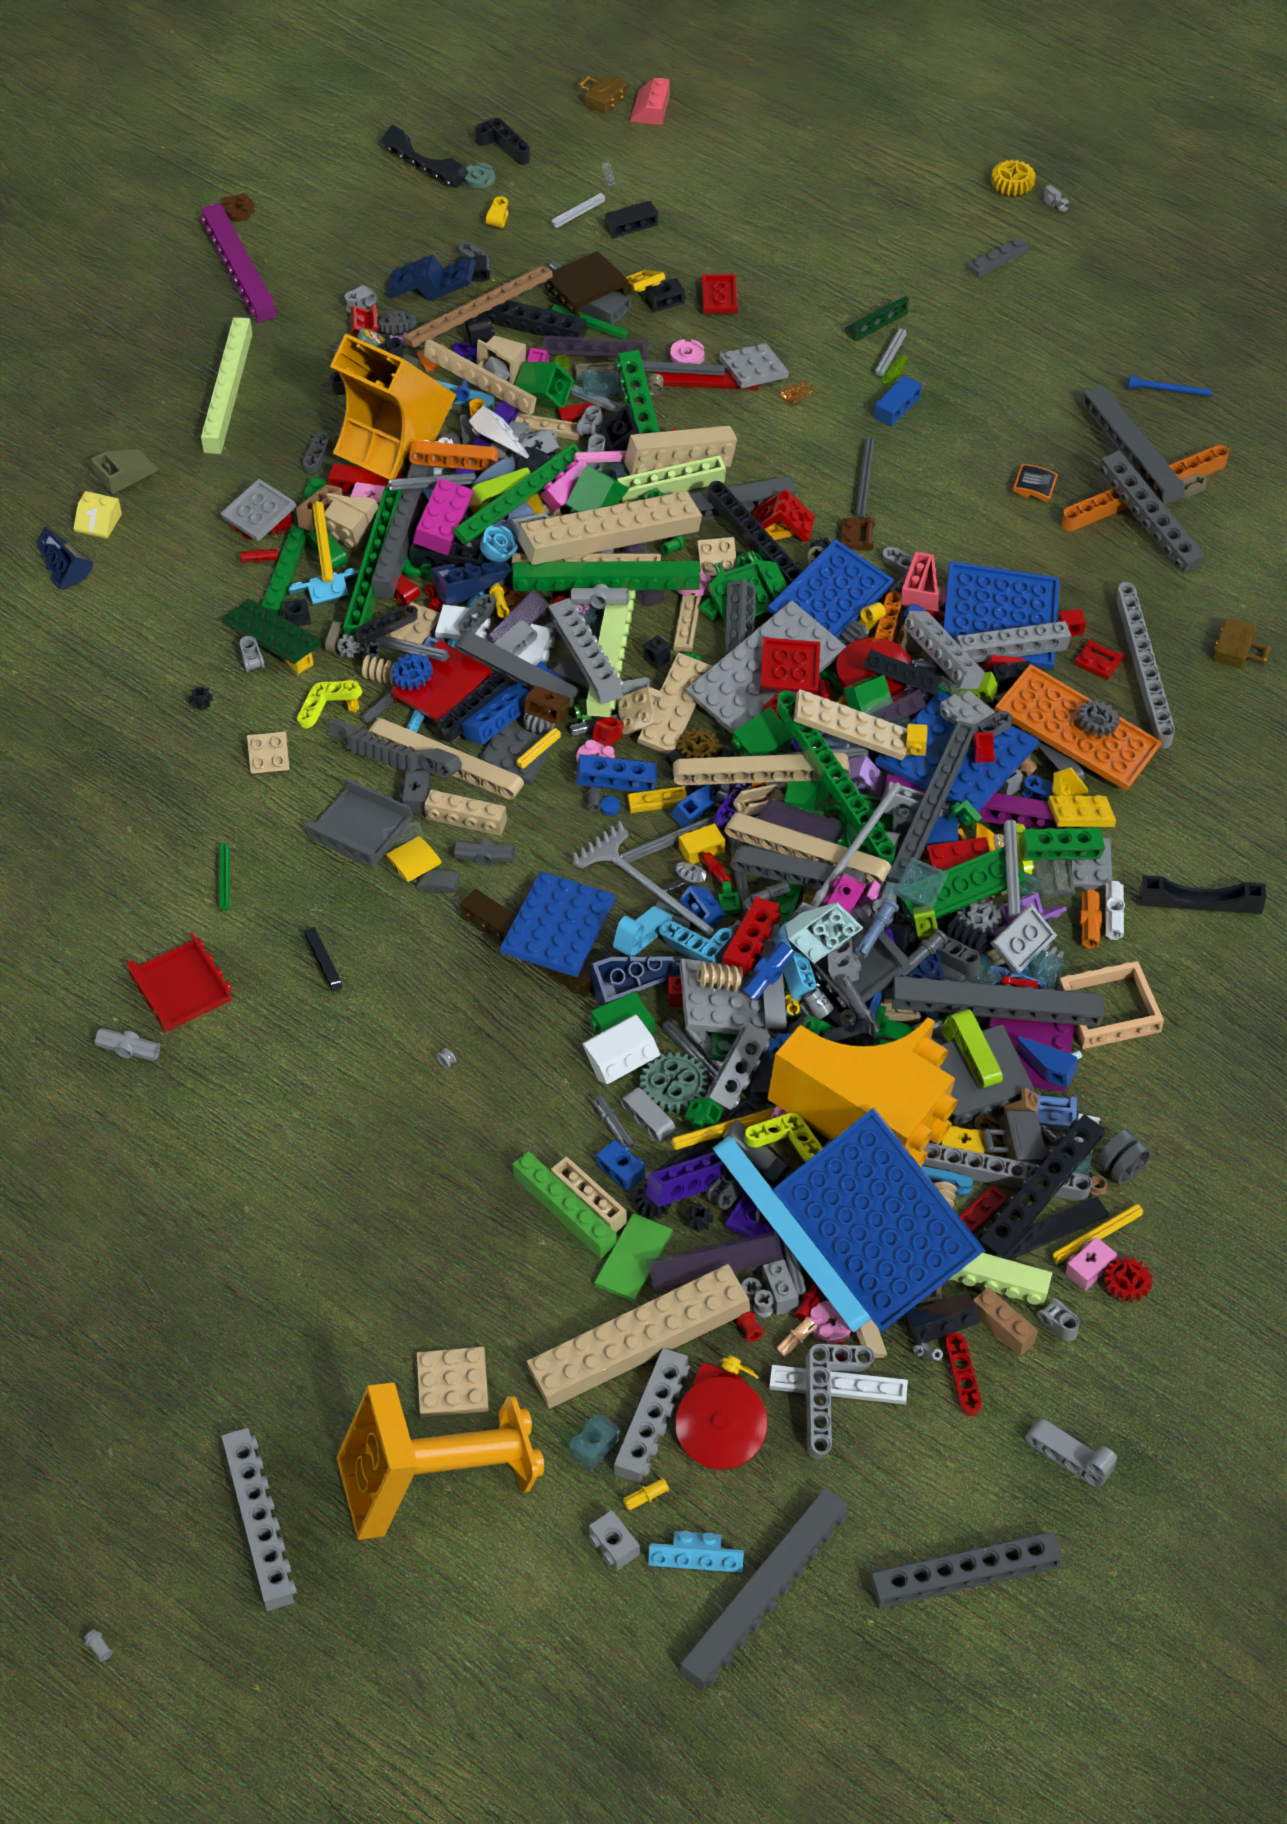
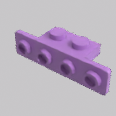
M1037 892L1020 897V913L1028 905L1032 904L1044 920L1059 917L1060 913L1067 910L1066 906L1054 904L1042 909ZM1008 903L1000 906L1005 925L999 927V929H993L992 934L988 932L989 936L996 938L1016 918L1009 916Z

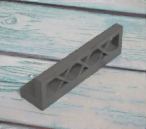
M744 579L728 583L726 654H729L754 633L756 586Z

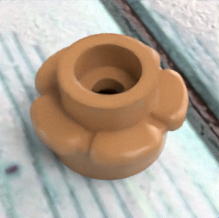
M1100 1175L1093 1176L1091 1178L1092 1186L1090 1193L1095 1196L1106 1194L1108 1191L1107 1180Z

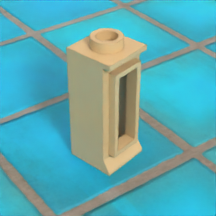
M772 784L741 791L733 804L738 813L750 816L772 810L778 811L785 802V795L778 784Z

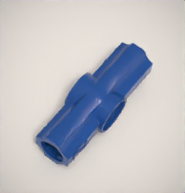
M780 941L767 958L765 957L758 962L754 970L755 973L741 990L756 1001L770 984H774L780 978L782 969L794 956L795 952L784 942Z

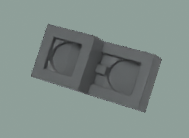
M429 870L421 875L416 889L436 893L437 889L454 893L460 880V873L446 870Z

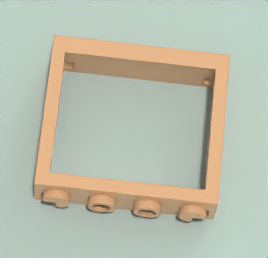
M1138 961L1126 962L1113 967L1107 966L1099 970H1089L1060 978L1058 991L1075 990L1133 977L1150 1015L1089 1030L1085 1025H1075L1074 1030L1082 1049L1162 1031L1164 1019Z

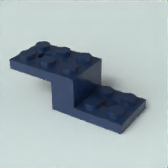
M433 254L423 257L416 262H411L404 267L396 268L392 271L387 295L391 299L418 287L428 301L434 300L470 285L476 261L470 257L444 268Z

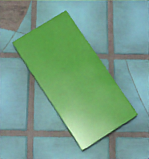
M633 1213L599 1273L595 1286L635 1303L670 1239L673 1229Z

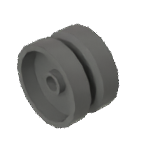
M1128 1129L1121 1131L1113 1137L1103 1148L1097 1159V1165L1106 1173L1111 1172V1177L1120 1185H1124L1136 1177L1152 1155V1150L1143 1142L1137 1143L1138 1138Z

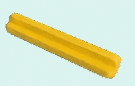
M556 728L550 730L516 760L517 766L521 769L528 766L561 737V732Z

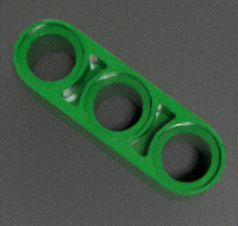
M316 530L306 533L307 541L319 556ZM327 531L333 570L348 563V558L345 551Z

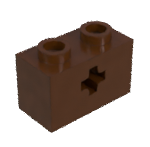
M535 686L526 696L524 712L559 725L569 713L570 698Z

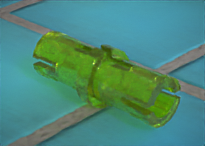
M900 355L897 361L890 365L889 371L883 376L885 384L891 385L895 378L902 374L903 368L908 364L906 356Z

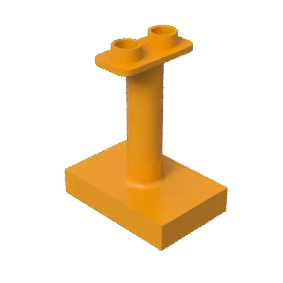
M395 1382L368 1385L336 1457L357 1539L362 1540L385 1536L414 1475L508 1463L514 1470L520 1491L522 1493L529 1492L537 1477H541L544 1472L543 1455L540 1449H532L528 1437L532 1429L529 1411L526 1408H519L515 1396H508L499 1412L500 1424L498 1429L410 1439Z

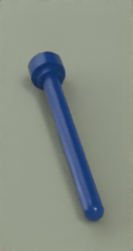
M467 357V360L473 362L472 357ZM463 378L461 386L456 389L455 393L459 401H466L470 396L469 382Z
M1130 375L1128 381V389L1134 390L1135 388L1145 387L1203 396H1211L1213 393L1211 389L1140 380L1136 375Z

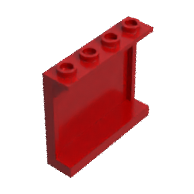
M441 640L432 647L448 651L450 657L445 662L428 658L433 667V675H430L431 680H426L425 686L419 685L418 690L416 687H413L411 691H409L408 687L402 690L401 685L398 687L395 685L391 691L396 704L401 700L437 723L446 713L493 675L489 667L461 653Z
M193 932L190 933L192 941L139 966L136 965L134 960L126 963L129 976L164 1032H168L232 1001L230 995L232 987L228 980H223L221 969L219 966H214L212 955L210 952H205V946L201 938L197 939Z

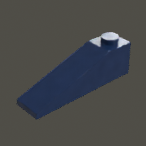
M44 527L37 544L42 557L47 560L46 567L48 570H51L52 581L60 589L64 590L86 579L92 570L94 562L48 527Z
M506 562L483 563L482 566H472L471 563L465 564V567H454V564H447L431 568V574L439 598L446 605H454L511 576L513 569Z
M608 957L591 963L592 987L598 1003H606L634 991L637 992L669 980V976H679L673 957Z

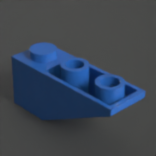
M708 784L695 791L675 806L670 815L682 828L688 826L717 804L710 799L712 784Z
M1018 1037V1052L1048 1082L1067 1088L1078 1070L1077 1056L1034 1042L1031 1039Z

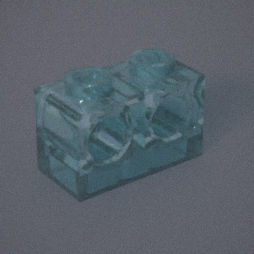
M1041 950L1038 956L1035 955L1030 963L1032 969L1028 976L1044 982L1046 989L1056 990L1062 975L1064 959Z

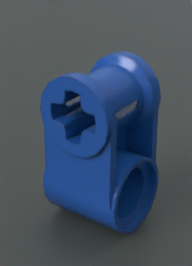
M1034 775L1026 777L1024 781L1025 787L1021 793L1023 798L1048 802L1049 796H1055L1052 791L1053 783Z

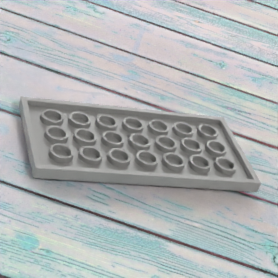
M793 601L789 602L686 689L688 696L732 734L733 731L764 711L763 706L775 694L779 695L781 693L779 691L760 690L764 637L821 642L819 673L836 660L840 652L847 647Z

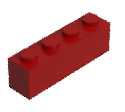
M336 463L333 464L328 477L329 485L342 488V493L352 494L356 482L385 487L388 486L389 480L363 467ZM398 472L395 479L404 478L403 473Z

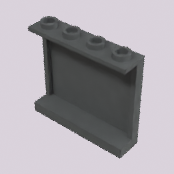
M346 778V789L316 823L310 820L305 825L309 839L373 868L413 821L411 807L405 803L393 800L390 796L382 795L372 788L369 789L357 781Z
M862 907L854 912L858 917L856 921L863 929L851 937L854 944L858 946L873 922V919ZM882 930L868 956L863 958L864 954H862L861 957H858L862 970L859 971V980L852 983L865 1003L893 982L895 976H901L912 966L905 954ZM828 954L816 963L809 959L811 968L815 969L816 972L814 974L821 983L825 981L827 983L825 987L831 995L836 994L838 996L836 999L843 1008L847 1006L853 1012L854 1009L839 985L836 986L830 976Z
M1003 1024L982 1031L1003 1075L1001 1083L981 1089L977 1085L956 1040L941 1045L948 1049V1054L940 1069L955 1078L951 1096L958 1100L953 1111L955 1116L953 1119L954 1124L959 1122L962 1124L967 1123L974 1117L983 1114L989 1115L997 1109L1004 1110L1005 1105L1022 1100L1021 1089L1023 1088L1034 1092V1087Z

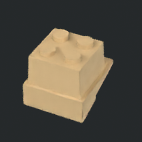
M493 336L487 343L478 340L477 365L483 368L490 356L505 360L510 372V376L506 381L515 385L522 363L525 362L526 344L498 336Z
M328 493L326 496L330 506L325 511L328 532L336 541H340L350 549L353 548L359 551L369 541L378 510L377 501L360 496L352 498Z

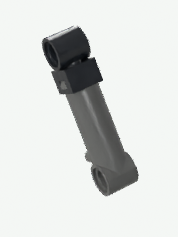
M735 1120L722 1137L725 1139L730 1135L747 1158L767 1178L778 1186L795 1172L792 1167L781 1160L766 1145L756 1148L748 1146L744 1141L747 1127L738 1120Z

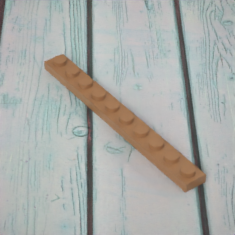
M542 265L403 335V340L412 347L420 346L421 343L433 339L457 325L463 324L464 321L475 318L478 314L489 311L492 307L502 304L506 300L516 297L540 283L546 282L547 279L553 277L552 270Z

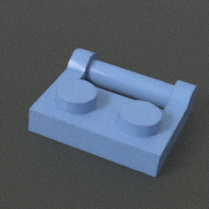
M1036 1093L1039 1100L1037 1116L1041 1127L1071 1130L1069 1127L1077 1114V1097L1041 1096V1093ZM1040 1104L1058 1105V1106H1069V1108H1066V1107H1056V1106H1046V1105H1040Z

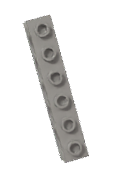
M909 611L903 626L906 631L960 689H978L985 672L929 612Z
M1066 621L961 635L957 636L956 642L976 663L986 661L991 655L1019 657L1067 650L1071 634Z
M662 1348L614 1463V1475L637 1483H641L643 1476L647 1477L651 1467V1463H649L651 1456H656L659 1448V1443H657L659 1436L663 1437L666 1432L667 1417L671 1418L673 1415L675 1397L679 1398L683 1389V1385H681L683 1378L687 1379L690 1373L691 1366L688 1365V1356ZM672 1375L674 1378L667 1379L665 1376ZM660 1394L666 1395L665 1398H659L657 1396ZM654 1413L659 1416L652 1418L649 1415ZM648 1433L650 1436L642 1437L641 1434ZM634 1453H641L642 1456H641V1457H634L633 1454H634Z

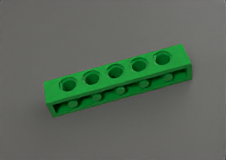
M634 350L619 353L618 359L615 360L617 371H620L621 374L619 376L620 386L624 387V402L628 403L639 428V434L660 432L640 351ZM627 370H633L634 373H628ZM631 386H637L638 389H632ZM635 402H640L642 405L638 406ZM639 418H644V419H646V421H645V422H641V421H639Z

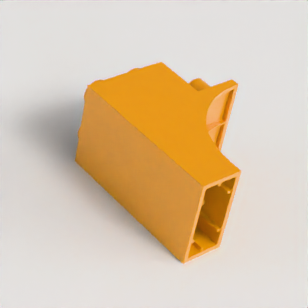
M345 333L330 365L341 376L346 391L344 423L333 454L389 480L395 479L398 472L400 473L405 466V457L408 451L410 452L412 442L424 440L435 442L456 394L408 361Z
M928 1017L917 1029L901 1039L883 1045L864 1047L844 1045L827 1040L800 1025L775 1054L768 1094L769 1101L788 1113L799 1114L808 1126L831 1141L872 1108H875L920 1167L927 1158L928 1152L924 1148L931 1140L939 1144L948 1133L952 1123L947 1119L958 1103V1100L951 1096L955 1078L940 1069L948 1054V1049L931 1039L935 1021Z

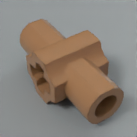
M1031 754L1018 767V770L1023 774L1022 780L1032 775L1037 768V765L1031 760Z

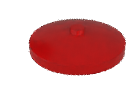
M863 638L848 644L840 652L836 661V675L843 688L874 676V674L864 671L863 668L870 649L907 664H911V658L900 645L890 640ZM886 679L891 697L898 695L906 688Z
M713 1377L696 1384L683 1397L676 1415V1432L684 1451L698 1464L713 1470H731L749 1462L762 1448L768 1431L767 1412L759 1395L746 1383L731 1377Z

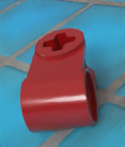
M401 574L393 597L406 606L418 598L421 593L415 583L409 581Z

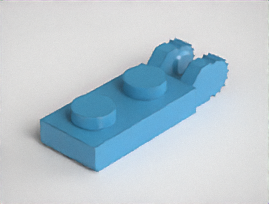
M921 1166L933 1183L948 1182L956 1186L957 1195L969 1196L971 1194L972 1178L955 1172Z

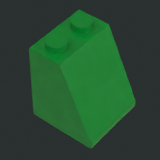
M523 362L515 386L537 397L535 405L558 410L560 407H565L574 379L556 362Z
M586 465L565 504L571 507L570 511L574 513L617 505L628 492L629 487L607 474Z
M823 780L788 781L784 803L785 827L799 828L804 809L815 811L820 809L829 796V790Z

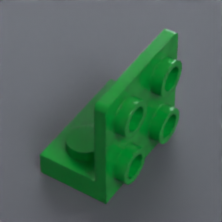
M878 1006L874 1019L881 1030L876 1032L875 1036L884 1035L901 1039L914 1031L913 1026L888 1020L889 1016H886V1007ZM884 1039L875 1040L873 1045H883L891 1041Z

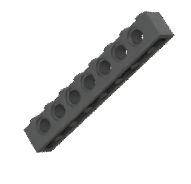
M1120 450L1102 458L1098 468L1101 476L1105 477L1111 488L1118 493L1121 500L1131 509L1132 514L1139 519L1142 526L1152 535L1154 541L1161 546L1164 553L1174 562L1175 567L1184 575L1201 566L1205 554Z
M1039 1532L1033 1537L1025 1539L1024 1537H1017L1011 1542L1003 1544L995 1542L981 1549L973 1547L959 1554L951 1552L941 1558L923 1559L920 1563H903L898 1568L889 1570L888 1568H881L872 1573L871 1585L878 1609L1060 1568L1063 1556L1055 1533ZM1029 1550H1035L1039 1555H1032L1029 1553ZM1013 1555L1017 1560H1009L1006 1556ZM990 1560L994 1565L988 1566L983 1561ZM961 1566H969L972 1570L965 1571ZM946 1571L949 1575L941 1576L938 1572ZM923 1576L926 1580L921 1582L916 1580L915 1577ZM899 1581L903 1586H894L892 1582Z

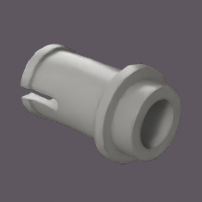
M92 1630L84 1637L85 1645L91 1647L100 1662L107 1660L113 1654L112 1649L103 1640L101 1632Z

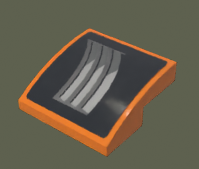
M1022 464L1012 491L1027 499L1032 495L1047 503L1051 497L1058 474L1038 466Z

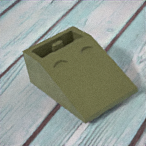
M139 449L105 451L90 459L94 475L112 494L158 471L157 467Z

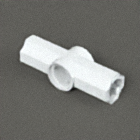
M1111 881L1105 886V936L1110 940H1118L1123 938L1125 903L1123 884H1120L1119 881Z

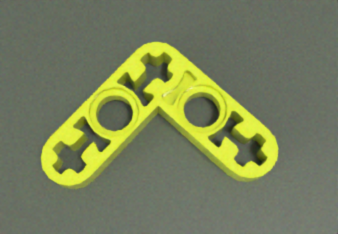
M357 681L319 682L311 688L297 716V721L304 729L312 727L316 723L326 701L354 700L362 694V688Z
M788 1113L750 1126L745 1132L744 1141L753 1148L789 1137L805 1162L823 1149L805 1121L796 1113ZM774 1127L777 1128L779 1132L772 1133L768 1129ZM805 1136L808 1140L800 1141L797 1137Z

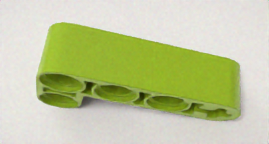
M523 468L475 485L472 488L474 491L469 506L472 513L476 514L531 474L530 470Z
M967 1009L949 1015L942 1026L943 1035L948 1042L956 1040L977 1085L984 1089L1001 1083L1003 1081L1001 1069L972 1011Z

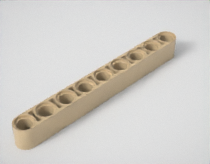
M377 718L367 734L369 732L372 733L373 738L375 736L379 737V742L386 740V745L391 742L395 743L394 748L398 745L411 746L413 751L439 748L455 754L460 758L462 768L452 776L503 798L513 800L524 786L522 778L514 773L385 719Z
M833 753L849 776L848 756L844 753ZM805 754L678 759L673 763L674 782L678 785L822 780Z
M734 813L724 829L725 833L733 839L779 854L837 866L849 849L741 813ZM856 851L845 868L864 873L868 883L875 880L882 885L891 870V865L884 859Z

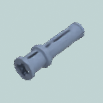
M883 899L879 911L874 913L871 926L855 950L859 956H862V954H864L863 958L868 956L884 927L890 925V919L894 912L899 910L898 905L890 899Z

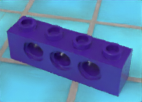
M712 1152L650 1173L645 1196L660 1207L706 1191L727 1167L718 1155Z

